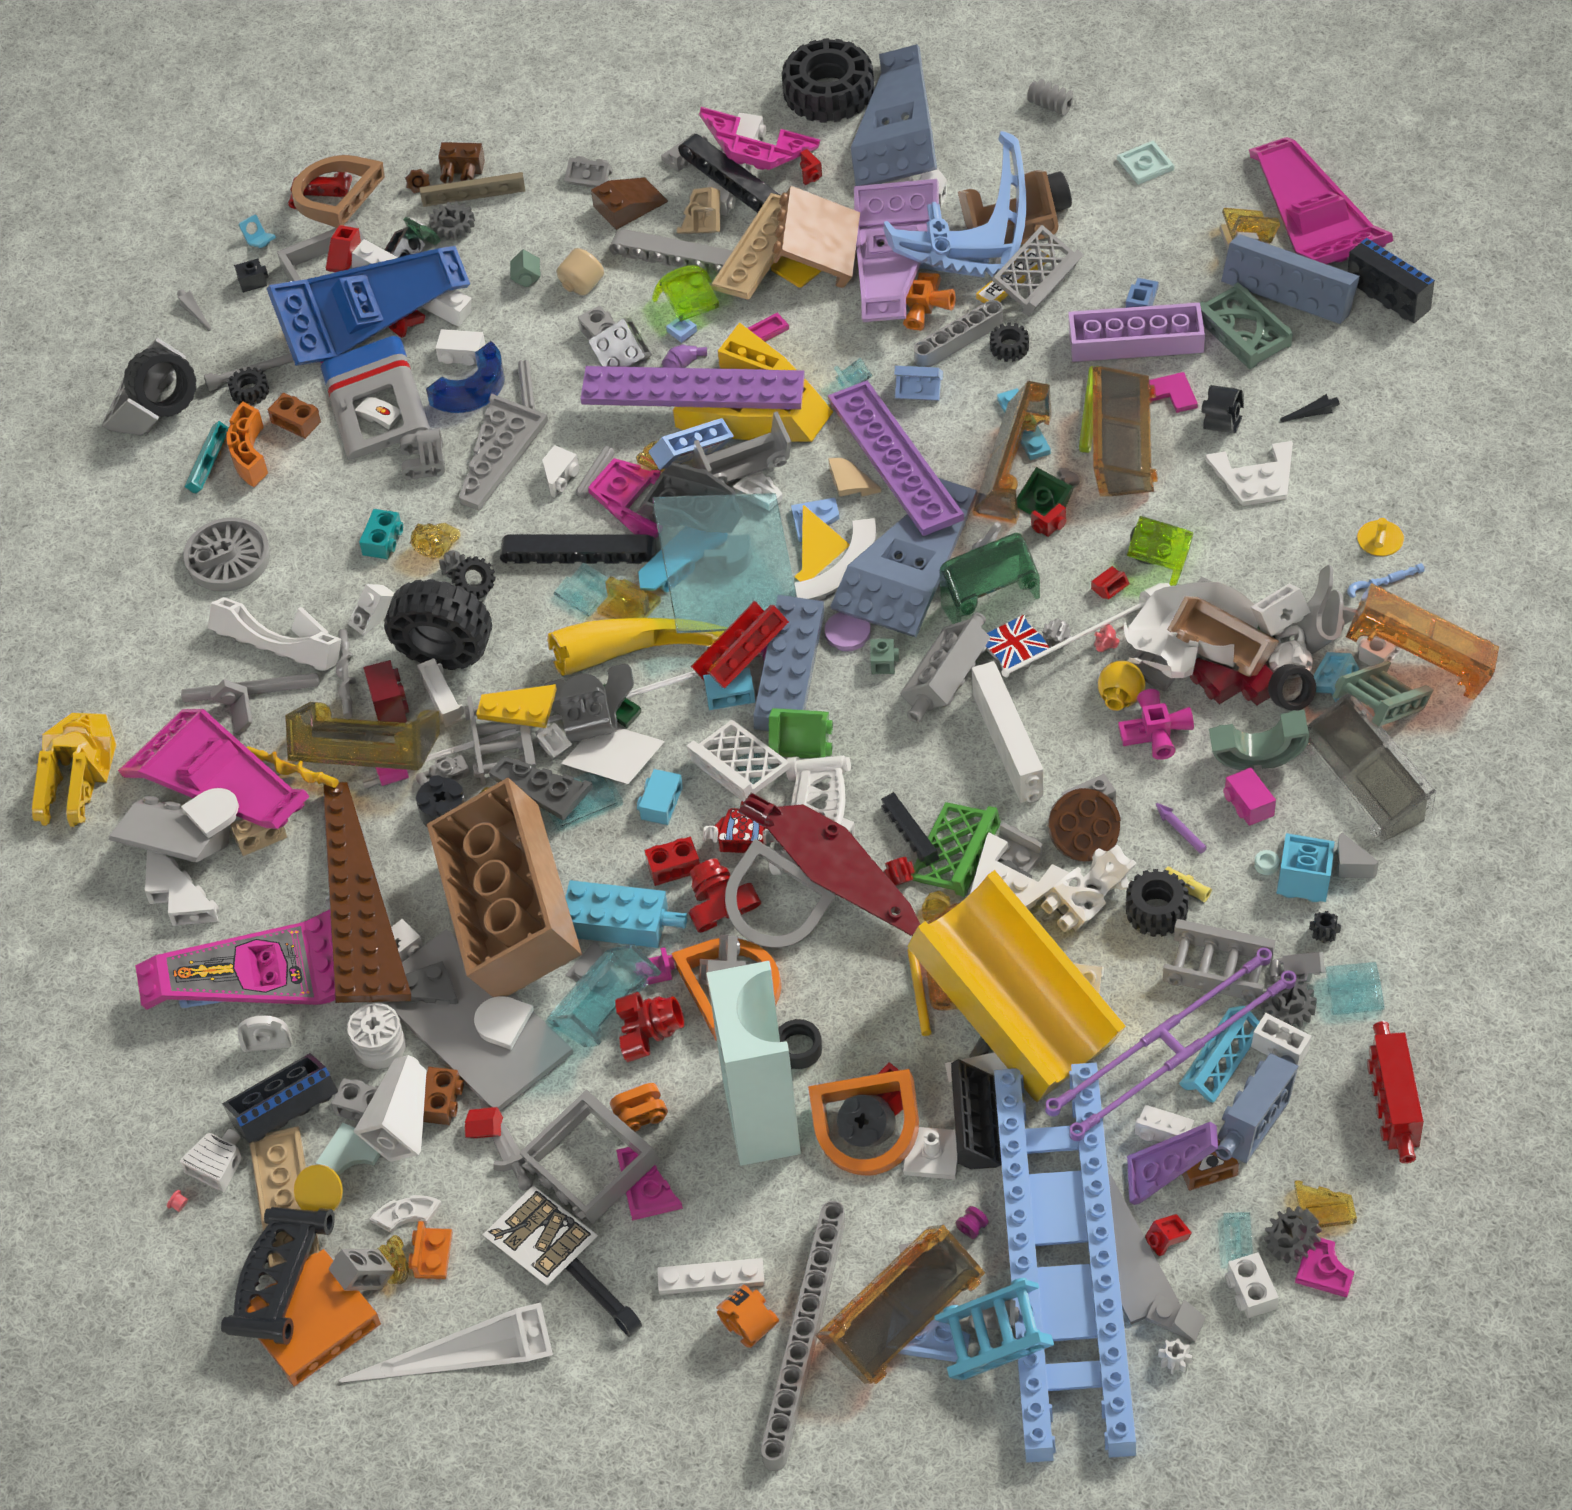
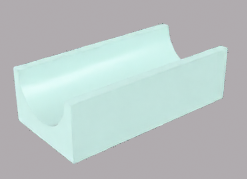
M765 961L707 972L722 1080L740 1166L801 1154L787 1041L780 1042L770 962Z

